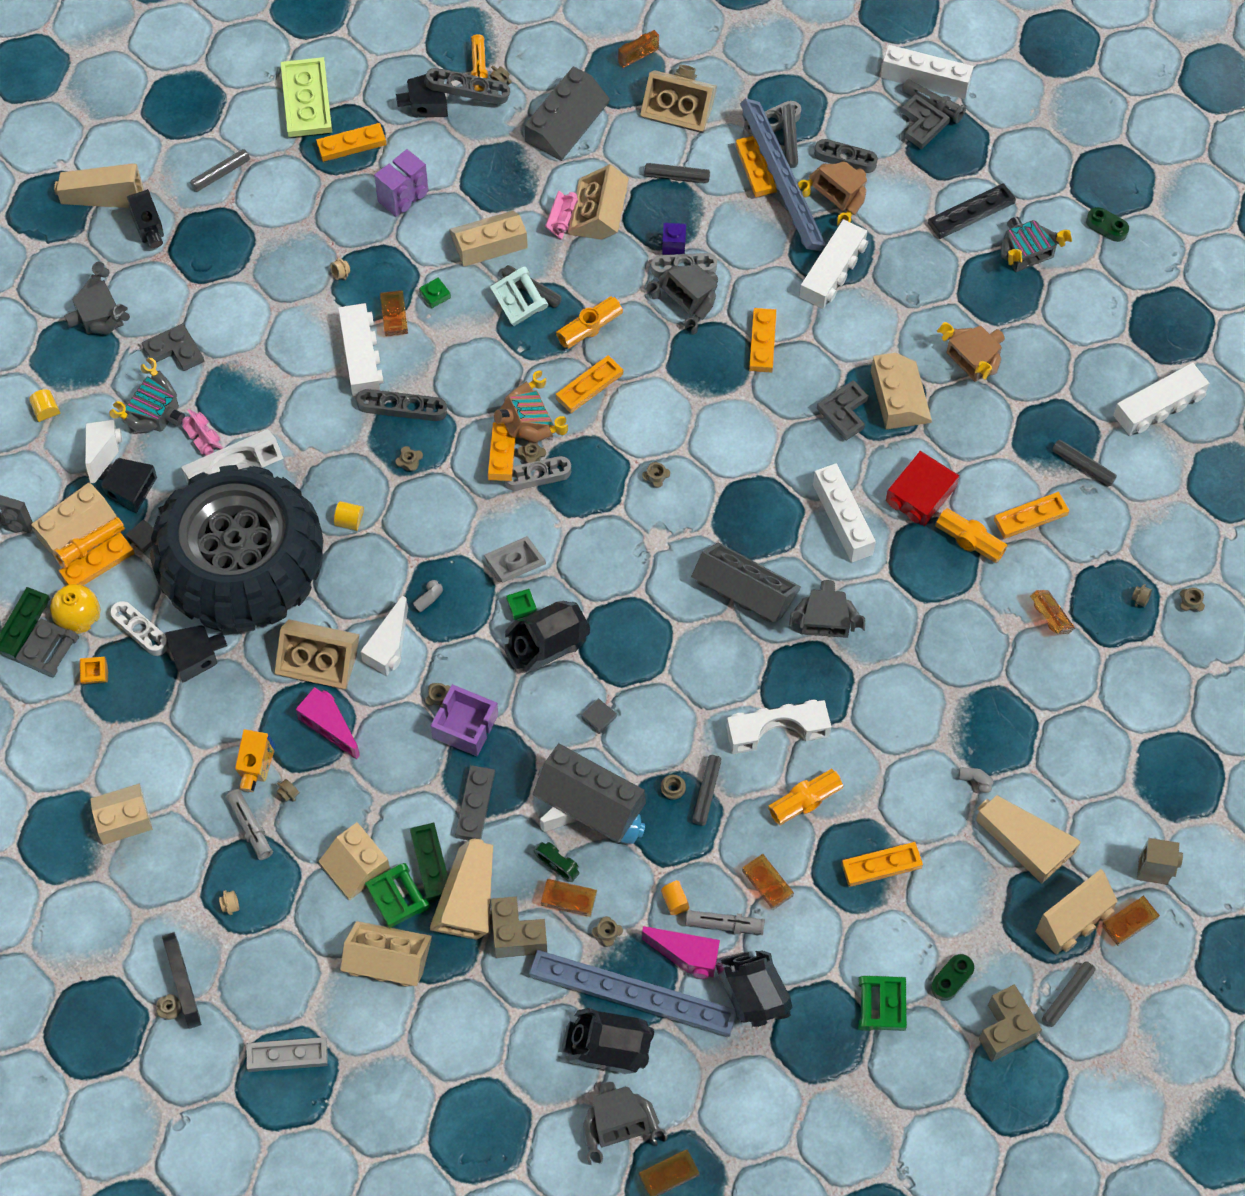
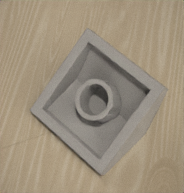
M528 536L484 555L496 580L502 583L546 564V560Z

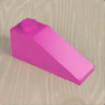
M314 687L296 708L298 720L355 759H358L360 756L358 745L342 717L334 697L327 691L323 690L321 692Z
M643 926L642 940L687 973L693 974L694 977L699 979L714 978L720 940Z

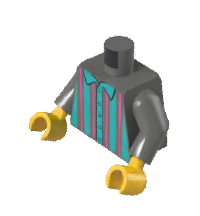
M1013 217L1007 222L1009 230L1006 231L1005 239L1002 241L1001 257L1008 261L1009 265H1013L1015 272L1021 271L1054 258L1057 244L1063 247L1066 241L1072 242L1070 230H1061L1058 233L1040 226L1035 220L1022 224L1019 217Z
M148 358L146 360L151 365V369H148L144 364H141L140 369L145 374L150 373L152 375L151 378L148 376L145 378L126 406L122 402L116 401L113 406L119 412L111 409L109 414L114 419L121 417V421L136 432L153 430L161 432L169 422L180 426L185 414L178 411L177 393L160 370H156V361L153 358Z

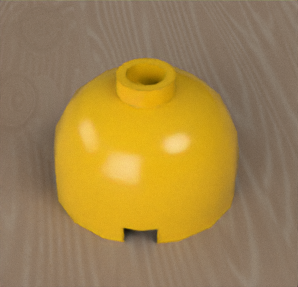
M70 584L62 587L55 593L50 604V612L54 624L66 630L70 629L77 634L91 629V625L100 618L101 608L96 595L83 585Z

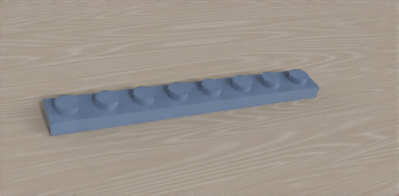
M745 98L740 103L743 116L750 125L751 133L760 147L759 151L767 162V168L773 175L776 188L781 193L784 205L793 219V225L801 236V242L806 249L821 251L826 247V244L760 102Z
M537 950L529 973L530 977L727 1037L731 1035L736 1018L735 1009L541 950Z

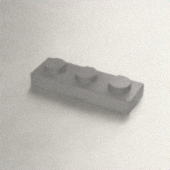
M326 1037L247 1043L248 1072L328 1066Z

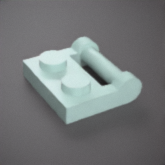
M521 267L490 286L513 326L548 307L546 299L540 296L530 279V272L527 267ZM519 280L522 281L534 302L529 306L515 284Z

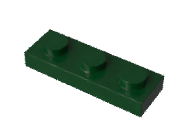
M26 587L0 632L1 655L16 660V656L50 601L49 595Z
M433 822L410 828L427 901L441 898L448 879L435 823Z

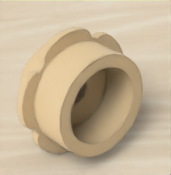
M337 258L335 262L330 264L333 277L336 280H346L350 273L347 261Z
M223 891V896L219 897L221 909L223 912L227 911L229 915H233L232 912L239 911L235 891Z

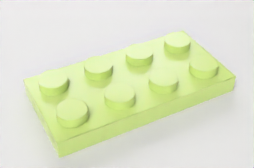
M324 57L281 62L288 137L332 133Z

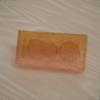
M653 30L619 48L618 63L622 68L659 49V34Z
M403 290L380 293L385 336L408 334Z
M1036 590L1030 595L1034 601V607L1039 613L1044 615L1048 621V627L1054 633L1069 634L1075 629L1049 590Z
M761 854L742 868V872L772 910L794 896L792 889L764 854Z
M547 879L541 906L591 917L597 890Z
M1143 895L1103 922L1102 927L1116 945L1119 946L1156 921L1160 915Z
M688 1149L640 1172L639 1177L649 1196H659L698 1177L700 1173Z

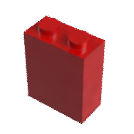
M920 450L888 489L886 502L893 509L900 510L906 514L911 521L920 523L925 527L957 488L959 475Z

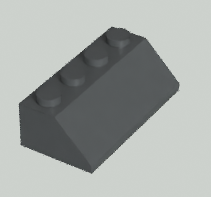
M573 66L524 125L525 142L562 161L608 105L610 98L592 75Z
M719 542L702 551L691 575L692 578L697 580L699 585L718 591L721 597L735 600L743 609L753 610L759 613L762 619L769 622H776L783 617L801 588L796 583Z
M560 743L557 744L545 761L533 791V796L617 843L621 841L646 804L644 789Z

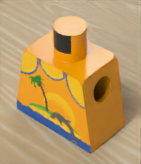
M243 730L235 767L237 773L242 777L239 787L242 791L254 792L257 781H266L276 747L267 733Z

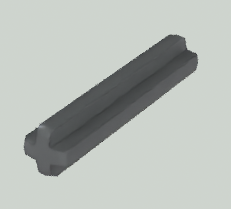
M784 105L782 108L785 158L790 168H795L798 165L795 107L793 105Z
M245 149L238 151L190 181L191 186L195 191H200L250 160L248 152Z
M646 163L644 173L646 176L708 183L710 180L709 169Z
M507 265L502 271V276L505 278L517 269ZM530 278L540 296L545 298L549 305L557 307L561 303V295ZM521 280L515 283L517 286L526 290Z
M1058 440L1054 444L1053 452L1104 484L1111 486L1116 480L1117 475L1062 440Z
M708 756L693 816V823L696 825L704 826L707 822L722 760L719 756Z
M1085 961L1042 1017V1021L1045 1024L1053 1027L1096 970L1091 963Z

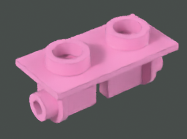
M560 191L557 192L545 225L560 240L569 228L568 223L572 215L571 213L578 202L577 194L574 192H569L567 195Z
M188 409L187 411L191 416L182 419V427L191 439H194L199 434V437L193 442L200 453L207 456L214 452L213 449L215 447L223 449L219 443L221 439L219 435L207 426L209 423L207 418L201 412L195 413Z

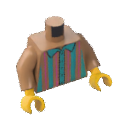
M540 370L534 372L531 382L528 383L526 381L505 397L503 405L494 413L495 422L497 424L504 423L512 437L524 438L533 443L549 438L555 432L558 435H565L568 431V424H566L564 416L557 417L554 421L555 425H553L538 391L532 390L533 388H544L546 385V378L541 381L536 380L542 376V371Z

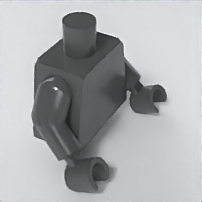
M98 261L92 266L94 274L90 276L83 288L72 299L76 311L68 313L64 317L69 328L82 323L87 334L108 335L117 327L124 326L123 321H128L130 315L125 312L128 310V307L122 304L116 305L105 281L101 280V277H108L110 271L104 267V263Z
M696 264L672 266L658 278V282L651 281L647 284V293L654 290L651 293L652 299H657L661 295L660 288H662L688 314H695L694 317L687 318L684 325L685 330L689 325H695L691 330V334L694 335L698 331V322L707 316L714 305L718 277L714 272L706 273Z
M832 580L821 581L820 590H811L810 597L802 599L791 613L789 626H792L793 623L800 625L802 635L848 638L850 624L851 632H855V628H861L865 631V617L861 616L853 603L846 599L845 592L835 591V582Z
M606 1082L601 1085V1094L594 1096V1106L588 1109L583 1123L586 1146L590 1148L587 1154V1160L590 1165H592L590 1156L593 1153H598L600 1155V1162H603V1154L597 1147L599 1143L600 1147L603 1148L650 1133L649 1128L652 1130L650 1135L652 1145H658L654 1137L656 1133L662 1135L664 1142L667 1140V1132L659 1128L658 1124L660 1122L650 1101L639 1094H633L631 1089L626 1086L616 1089L613 1082Z

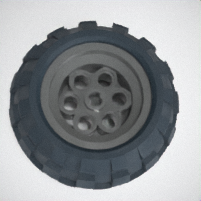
M237 465L219 467L220 472L209 475L202 472L188 479L187 487L175 490L168 497L163 507L164 512H162L161 516H157L152 530L150 559L160 589L171 600L172 605L191 620L194 617L200 619V622L205 627L222 631L226 627H236L238 632L254 631L255 625L267 621L273 625L286 618L288 609L292 606H300L308 597L312 588L311 582L312 580H317L322 566L323 534L313 505L302 496L301 490L284 477L279 478L278 476L274 478L273 473L268 469L257 466H250L247 470L238 469ZM259 542H266L263 545H257ZM211 548H217L214 551H209ZM249 562H256L253 565H246ZM224 565H231L228 568H222Z

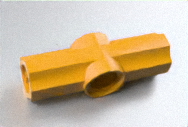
M610 296L593 308L583 309L578 318L556 331V336L560 344L564 348L569 349L586 337L596 336L601 327L623 313V308L615 297Z
M948 508L943 510L935 525L954 537L958 545L970 552L975 550L995 563L999 562L1008 547L1006 543L989 534L985 526L979 521L973 519L968 521Z
M831 768L811 781L804 780L790 790L789 794L768 805V810L773 820L782 825L802 812L804 814L812 812L824 799L843 789L844 785L838 773Z

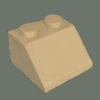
M140 783L91 798L93 817L103 845L153 830Z
M358 822L337 836L318 861L349 901L366 889L365 882L390 870L388 858Z

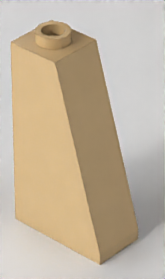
M132 163L60 172L59 181L55 182L54 190L61 204L129 208L127 196L144 191L138 166Z
M998 795L991 801L986 799L977 809L979 813L976 821L1041 883L1046 881L1071 858L1081 844L1077 838Z
M470 839L459 847L431 922L430 930L475 940L488 933L493 845L484 843L481 839Z

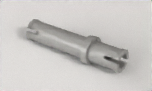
M235 789L226 795V799L229 801L246 833V841L251 843L259 860L270 857L273 854V850L264 836L265 831L263 827L258 825L241 790Z
M689 909L687 911L686 926L735 931L734 934L745 932L763 935L765 919L742 917V914L738 913L736 916L692 911Z

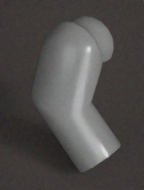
M436 580L428 582L426 585L428 591L413 602L420 612L431 605L442 594V585Z
M960 767L959 769L960 780L976 781L979 783L978 789L980 792H991L992 784H994L993 779L983 770Z

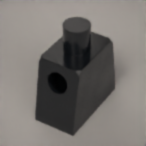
M426 74L408 79V92L396 94L397 107L410 105L412 116L415 118L448 117L445 93L433 91L426 87Z
M149 190L127 196L131 216L142 242H148L151 248L160 247L163 244L161 237L164 236Z
M118 458L112 467L106 468L98 479L103 481L102 488L108 498L137 514L156 481L157 475L154 466L151 464Z
M203 625L165 632L182 683L215 666L218 662L214 651L227 647L223 632L208 637Z

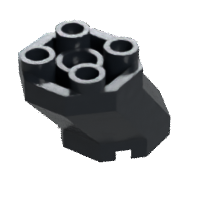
M558 601L523 619L515 620L505 631V638L509 637V643L505 644V653L513 668H523V671L526 672L534 671L568 653L576 652L586 642V636L590 634V626L576 602Z
M761 950L755 951L756 956H749V952H742L723 958L721 963L718 962L716 964L717 973L735 1008L738 1020H741L743 1023L751 1022L753 1027L766 1025L767 1020L773 1018L785 1019L791 1016L790 1010L793 1008L791 997L773 964L771 953Z
M585 1008L577 1010L574 1015L578 1017L575 1023L570 1021L566 1026L562 1049L563 1052L569 1055L565 1056L568 1062L616 1071L622 1074L636 1073L639 1068L644 1069L649 1062L648 1053L654 1037V1029L649 1027L645 1020Z

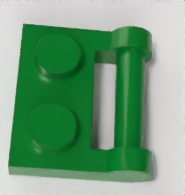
M402 863L365 882L367 890L389 929L416 914L424 913L430 908L427 899H423L409 874L410 869L406 863ZM394 879H401L414 904L407 906L393 881Z
M860 976L858 978V986L861 987L859 1030L906 1031V977ZM871 987H879V1019H872Z

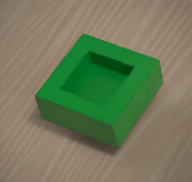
M439 277L419 288L420 294L431 308L451 298V293Z
M530 589L506 595L514 620L537 612Z

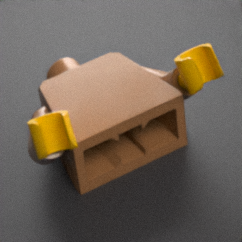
M847 162L822 164L808 176V180L798 182L800 190L804 189L802 192L804 198L811 194V186H813L842 211L847 210L846 213H841L838 216L837 226L843 219L851 223V216L856 215L861 208L867 192L865 188L867 183L865 171L860 168L856 170Z
M947 322L942 323L937 332L943 334V341L950 339L946 353L974 382L978 381L981 377L986 380L988 376L997 373L1001 363L1000 353L1002 347L1000 343L1005 340L1004 334L999 329L989 334L982 326L955 329Z

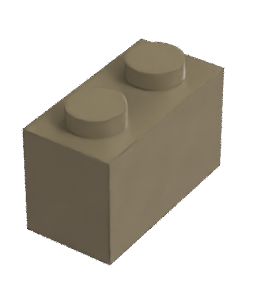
M1148 838L1139 855L1137 880L1168 885L1171 878L1176 877L1177 868H1181L1183 853L1179 852L1180 843Z

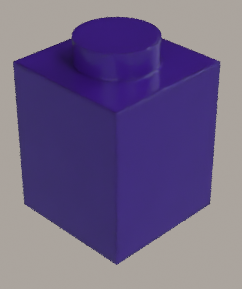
M664 223L662 255L685 254L686 224Z

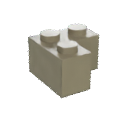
M517 896L491 899L496 958L536 955L537 950L547 952L545 919L519 921Z
M1015 984L992 995L988 1007L996 1018L997 1023L983 1029L979 1041L993 1062L1036 1040L1042 1029Z

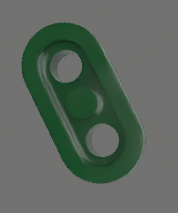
M1100 207L1092 208L1088 212L1086 224L1090 229L1115 242H1120L1127 238L1129 224L1125 220Z
M540 842L534 849V854L538 859L565 880L573 882L580 874L578 864L569 857L564 858L560 855L559 850L552 843L547 842L545 844Z
M957 954L948 961L935 976L931 985V991L937 999L948 1001L955 997L973 975L975 966L972 959L967 955ZM957 964H964L966 966V969H959L957 967ZM947 982L950 987L947 989L943 988L941 983Z

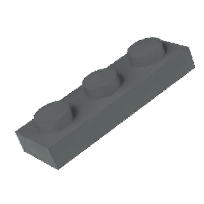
M470 765L455 834L456 839H482L495 778V769Z

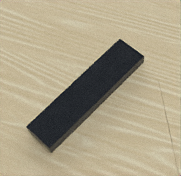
M1002 183L929 218L928 224L938 238L942 239L1015 204L1016 198L1006 185Z

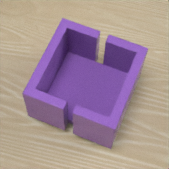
M408 149L392 160L393 164L407 175L406 177L390 163L374 175L378 202L395 217L402 212H406L410 208L412 201L416 202L418 199H422L429 191L426 164Z
M452 684L443 701V708H439L430 726L432 738L478 756L487 739L486 733H490L499 715L498 703Z

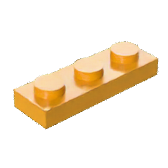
M380 123L316 139L323 162L387 145Z
M753 136L737 139L735 146L754 196L759 197L776 193V183L767 168L768 165L764 156L759 151L760 147Z
M754 308L749 371L773 372L777 309Z
M607 355L556 393V400L567 411L573 413L620 378L624 370Z
M493 422L488 480L512 481L516 437H512L509 434L504 423L497 424Z
M1056 492L994 516V522L1003 538L1006 539L1068 516L1070 510L1061 494Z
M120 532L87 552L86 557H79L68 564L67 568H61L59 573L67 585H85L135 553Z
M915 842L845 859L841 863L849 887L922 869L923 867Z

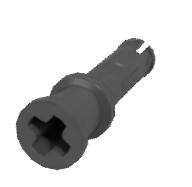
M910 79L906 80L902 87V92L911 96L917 94L952 118L956 124L961 121L966 112L964 104L959 105L951 101V98L948 96L941 97L927 88L912 82ZM917 91H919V92H921V93H923V94L929 96L930 99L927 98V97H925V96H923V95H921V94H919Z

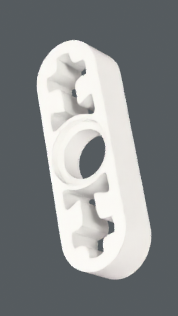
M120 601L112 606L111 616L115 624L148 653L159 656L167 651L168 642L165 634L131 604ZM118 612H127L131 620L128 622L127 618L123 615L119 616ZM137 624L146 625V629L142 633L133 632V628ZM151 635L156 642L160 641L161 645H152L148 637Z

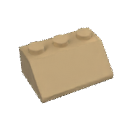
M654 70L649 73L640 116L704 131L713 107L717 86Z
M611 164L579 178L576 191L578 202L572 211L567 233L573 236L601 240L618 233L629 178Z
M515 211L449 229L463 267L528 248L527 231L520 215Z
M898 353L873 356L871 374L886 430L931 423L932 419L916 361Z
M89 482L31 525L37 539L54 556L53 550L56 548L61 549L70 544L73 538L80 539L117 516L105 498Z
M288 619L280 628L275 674L346 689L356 660L360 634Z
M1102 869L1097 871L1043 914L1035 932L1056 955L1062 950L1065 952L1069 951L1076 945V939L1079 936H1088L1096 928L1095 924L1098 921L1102 920L1105 922L1115 913L1113 909L1117 903V898Z
M356 921L344 942L341 971L348 972L352 976L363 975L373 977L377 981L388 980L398 982L403 986H417L423 975L432 936Z

